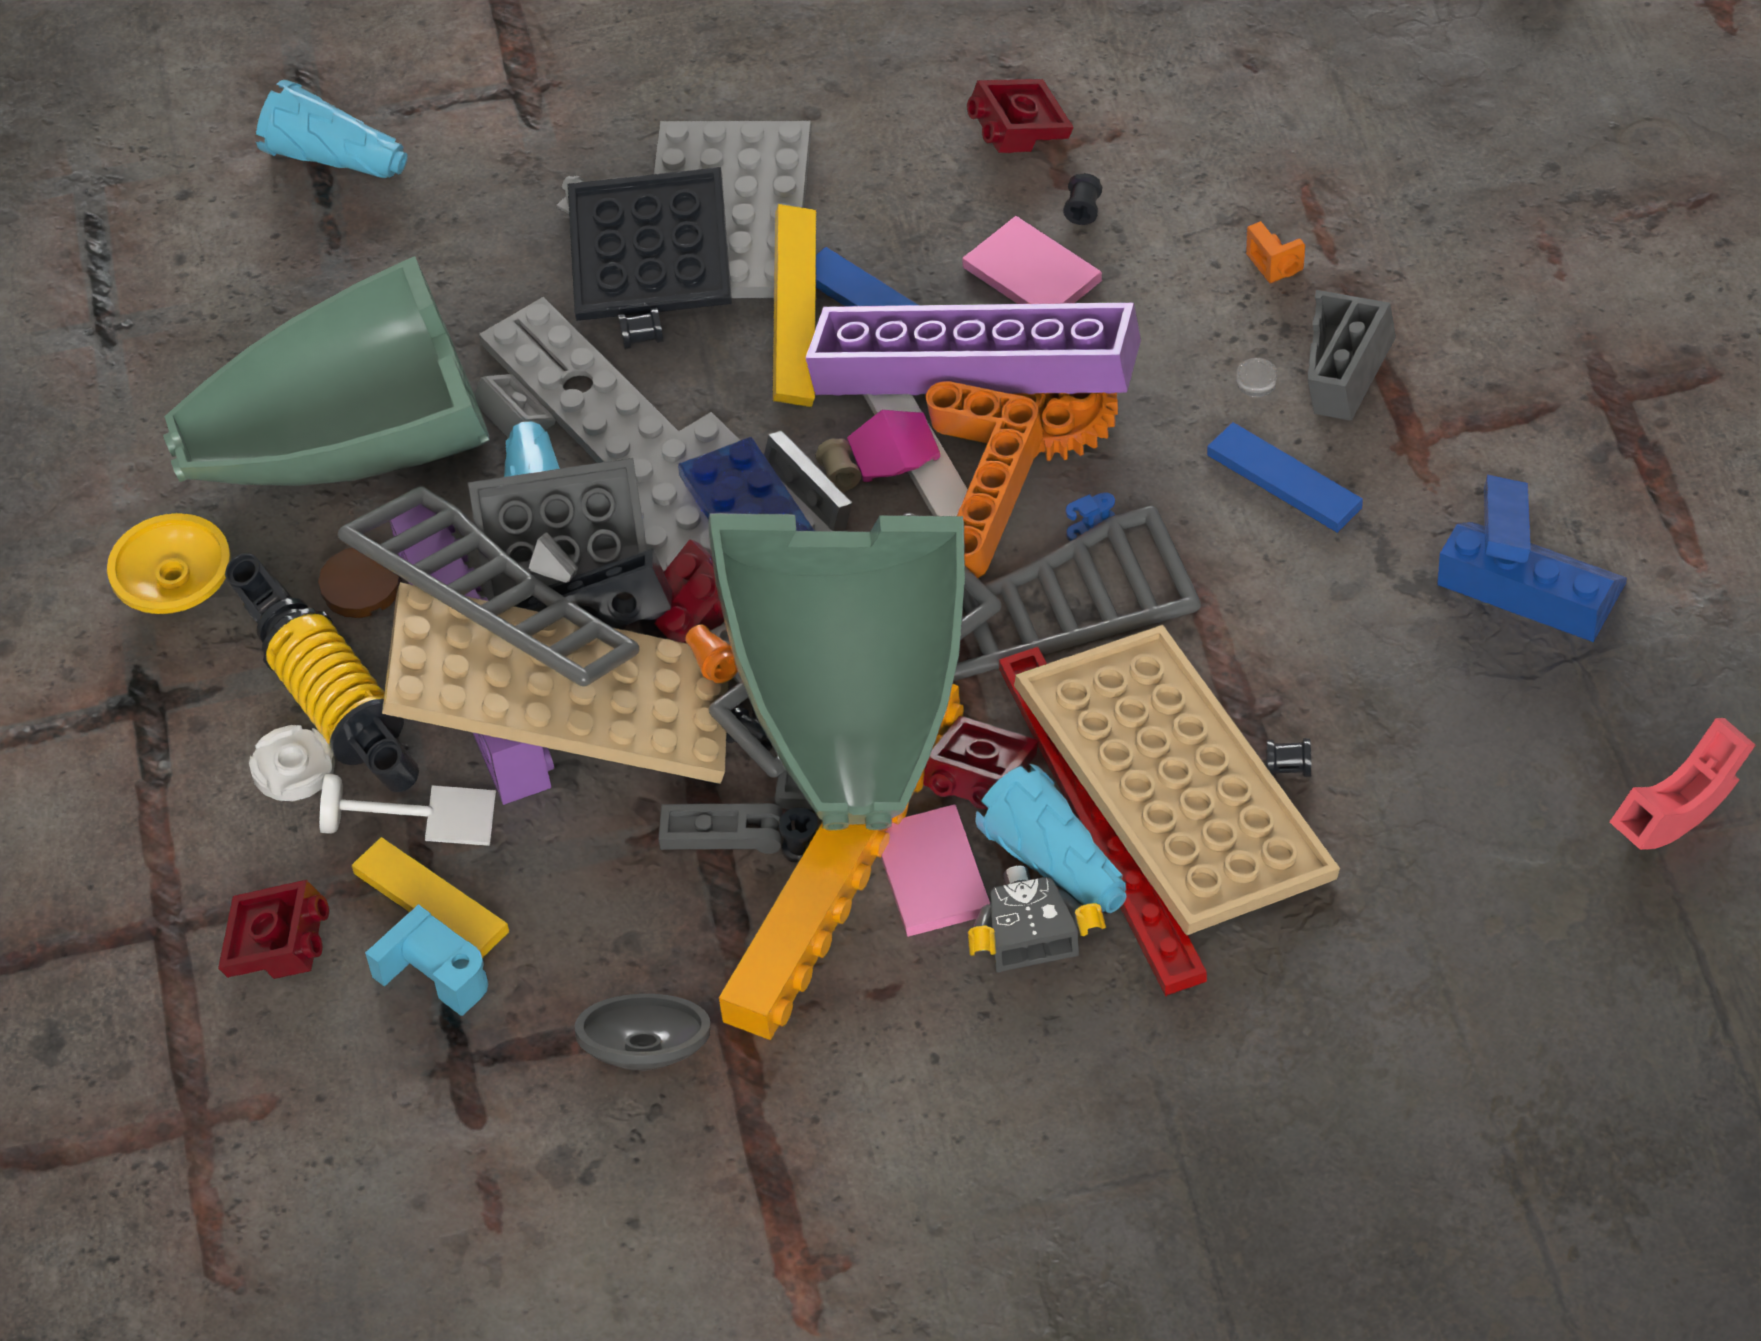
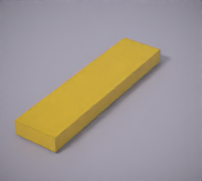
M382 837L352 864L353 873L408 912H411L419 904L456 934L473 944L481 952L482 958L509 933L508 924Z

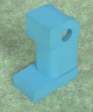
M419 904L365 952L372 978L380 984L386 986L408 964H411L434 981L438 998L461 1016L472 1008L488 989L486 972L483 970L484 963L481 952L469 941L467 942L432 916L430 912Z

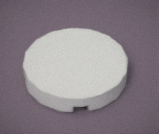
M288 725L277 728L263 736L255 745L256 751L253 753V756H250L249 760L251 774L256 787L264 795L280 801H296L310 797L320 791L325 774H333L336 763L330 745L325 741L323 735L314 728H312V731L302 729L301 725Z

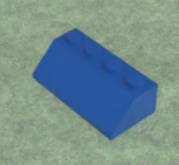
M1474 522L1460 523L1455 526L1440 552L1439 586L1591 642L1595 641L1626 584V577L1530 543L1531 550L1527 563L1487 556L1485 554V526Z

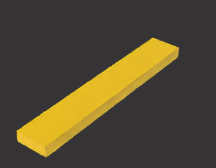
M778 204L775 211L773 401L812 407L815 400V392L806 355L815 333L816 210Z

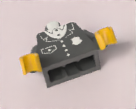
M1025 866L1010 867L1003 873L1005 885L994 887L991 890V903L980 909L973 928L968 931L969 955L975 956L977 951H990L991 955L994 954L996 972L1079 956L1077 928H1079L1081 936L1088 935V930L1093 927L1106 928L1101 906L1095 903L1081 904L1065 890H1058L1053 879L1049 877L1031 880L1028 868Z

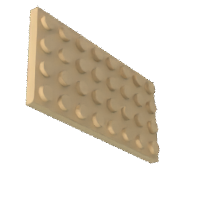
M400 582L396 594L382 714L721 784L725 773L726 731L710 715L709 706L728 692V681L716 683L713 680L706 679L688 644L614 628L637 642L639 653L590 685L582 687L415 585ZM467 597L479 605L488 602L481 599ZM512 607L498 616L516 626L538 612ZM563 617L532 637L550 647L580 629V627ZM596 638L568 655L567 658L584 668L614 648Z
M1163 625L1016 674L1014 687L1186 936L1337 880L1340 870L1337 863Z

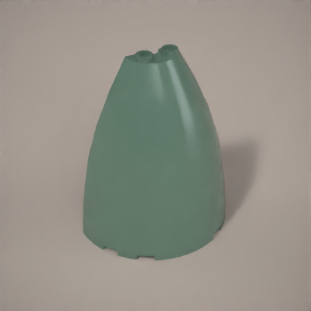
M416 257L404 260L368 277L291 318L242 351L166 414L165 420L169 432L163 434V437L172 457H177L171 460V464L179 482L190 479L240 485L304 486L355 481L430 463L490 442L489 433L478 403Z
M710 514L708 518V531L715 581L735 665L757 719L786 771L817 816L822 819L824 829L842 830L849 827V825L865 824L869 830H882L891 827L892 818L905 811L927 764L948 706L960 649L965 584L963 516L879 515L870 532L796 531L795 515Z

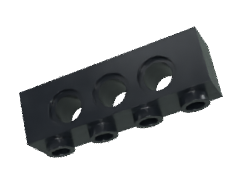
M654 549L574 576L567 583L560 581L549 585L550 588L577 606L592 607L595 611L590 613L591 615L610 627L621 630L628 624L641 619H657L665 614L667 610L671 609L672 589ZM628 592L634 597L623 600L618 598L616 594ZM531 596L513 607L540 612L548 606L534 596Z

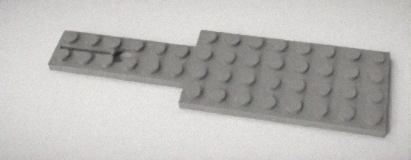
M544 297L479 334L481 345L509 374H513L554 416L556 422L597 463L633 458L647 550L654 549L663 572L689 539L698 542L711 555L708 518L710 514L795 515L796 531H832L712 412L678 431ZM543 348H544L566 371H564V370L543 350ZM574 376H586L593 381L592 387L584 393L577 389L565 391L563 385Z

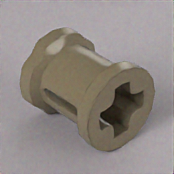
M833 438L819 445L815 457L818 464L824 467L826 471L825 476L841 492H845L854 488L859 483L861 472L858 466L851 461L850 454L852 450L848 441L842 438Z

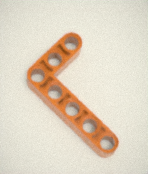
M942 381L932 385L926 393V402L933 428L944 435L987 443L957 516H963L965 566L979 578L985 574L991 563L1043 437L1042 425L1037 404L1030 398L950 381Z

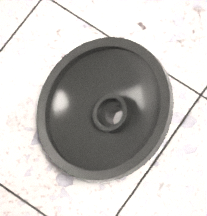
M630 994L609 998L585 1009L575 1022L576 1041L588 1054L602 1062L623 1069L640 1071L663 1068L688 1058L707 1042L711 1030L710 1018L704 1009L683 998L663 994Z

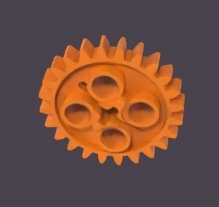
M1009 393L1030 398L1037 404L1043 437L1035 457H1037L1039 452H1044L1047 461H1051L1054 453H1060L1064 460H1068V451L1074 450L1082 456L1084 455L1083 445L1086 444L1092 448H1097V437L1107 439L1108 427H1115V415H1118L1117 393Z

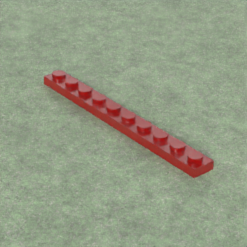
M1039 647L999 659V670L1034 739L1038 740V747L1072 812L1090 832L1093 842L1123 875L1121 879L1126 883L1125 893L1127 896L1120 908L1164 995L1167 996L1207 982V971L1189 936H1186L1014 687L1016 674L1047 664Z

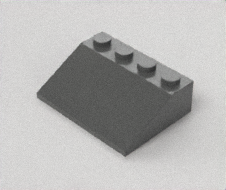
M633 458L468 482L474 524L508 556L548 586L560 581L528 569L537 540L544 533H548L578 567L575 576L647 551ZM478 550L480 566L489 562V560ZM502 573L483 584L485 597L489 601L516 586L517 583Z

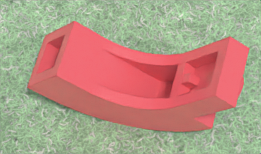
M1716 718L1687 760L1671 776L1651 787H1633L1610 820V823L1640 850L1656 849L1674 842L1707 818L1729 795L1740 780L1735 774L1756 744L1725 718Z

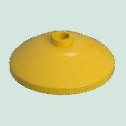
M164 514L140 522L120 537L110 552L107 574L112 590L129 607L152 614L175 613L190 609L204 602L221 587L226 579L225 570L231 561V553L226 537L212 522L191 514Z

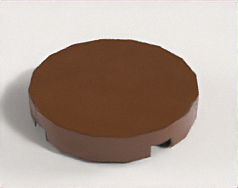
M354 548L344 549L329 558L322 567L318 580L322 598L330 610L344 617L352 618L371 616V611L377 610L380 607L383 611L389 607L396 599L400 582L402 583L400 576Z

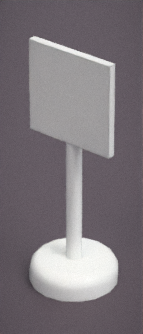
M325 774L320 803V833L336 832L340 824L341 811L348 810L426 816L428 819L425 841L490 846L496 790L432 785L429 806L343 800L342 779L335 774Z

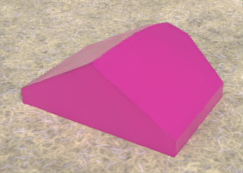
M881 410L847 437L864 482H870L872 478L896 476L918 469L931 459L935 461L941 457L925 415L921 412Z

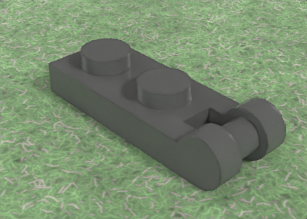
M770 803L661 804L660 850L757 849L759 852L766 854L775 853L781 848V833L777 830L783 810L780 806ZM748 824H758L760 828H748Z

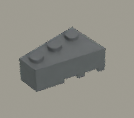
M1316 290L1315 316H1313V343H1311L1308 369V385L1314 414L1352 421L1396 338L1391 304L1389 302Z

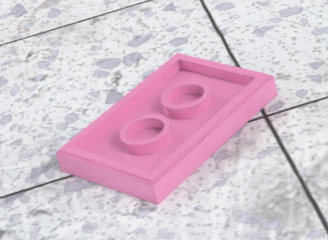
M1017 216L1013 217L962 258L964 269L1017 304L1075 303L1102 281L1100 270Z
M955 804L904 817L899 825L892 823V826L886 830L890 834V840L882 854L881 860L907 937L977 919L980 909L990 904Z

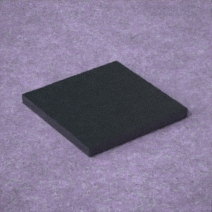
M721 167L567 184L576 321L618 317L620 314L625 316L650 313V309L656 307L658 312L732 304Z

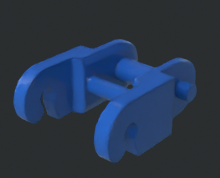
M1104 492L1093 497L1089 494L1069 503L1066 507V516L1070 520H1075L1077 515L1074 511H1078L1084 518H1082V521L1068 527V540L1075 539L1077 537L1075 533L1081 535L1108 517L1114 516L1115 513L1109 510L1115 505L1114 496Z

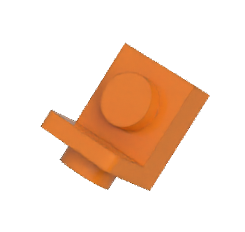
M1261 221L1247 227L1246 254L1269 283L1285 277H1291L1304 269L1305 244L1301 239H1296L1282 245L1278 236L1274 233L1271 234Z

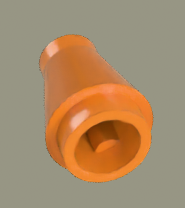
M697 625L689 630L686 635V643L691 647L703 676L716 683H724L732 679L738 670L735 665L731 645L710 632L705 625Z

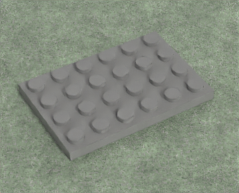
M660 121L654 174L721 167L732 298H774L775 211L778 204L801 208L805 206L812 132L810 121Z

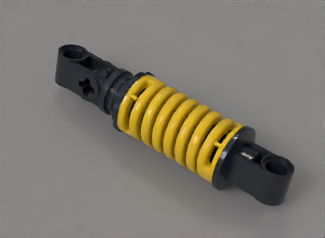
M243 553L234 557L226 567L225 577L244 602L243 606L258 623L257 635L263 643L261 650L264 653V663L270 670L275 671L280 681L284 683L295 701L301 706L319 733L323 735L325 741L330 745L331 752L335 758L347 765L365 763L390 791L403 792L411 788L418 779L419 767L398 740L403 729L404 718L382 714L384 690L378 686L368 669L362 665L351 647L338 634L329 615L324 611H316L313 608H309L299 598H292L282 584L254 555Z

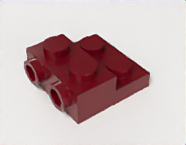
M1043 79L977 80L972 96L967 102L969 117L971 119H978L982 126L984 141L986 143H993L998 153L1032 152L1036 140L1069 139L1073 130V125Z
M689 539L664 571L672 589L671 609L655 619L656 622L654 623L669 640L686 643V635L694 626L705 625L711 631L721 626L724 622L717 593L712 556L698 542Z
M959 716L932 749L925 766L923 785L930 787L938 796L955 795L970 800L976 808L988 809L981 802L984 796L1008 772L1019 766H1022L1024 769L1027 768L1037 755L1038 740Z
M307 879L233 896L218 969L227 978L265 970L273 979L310 972L314 958L319 957L323 950L322 941L318 933L320 922L327 920L329 917V905L326 898Z

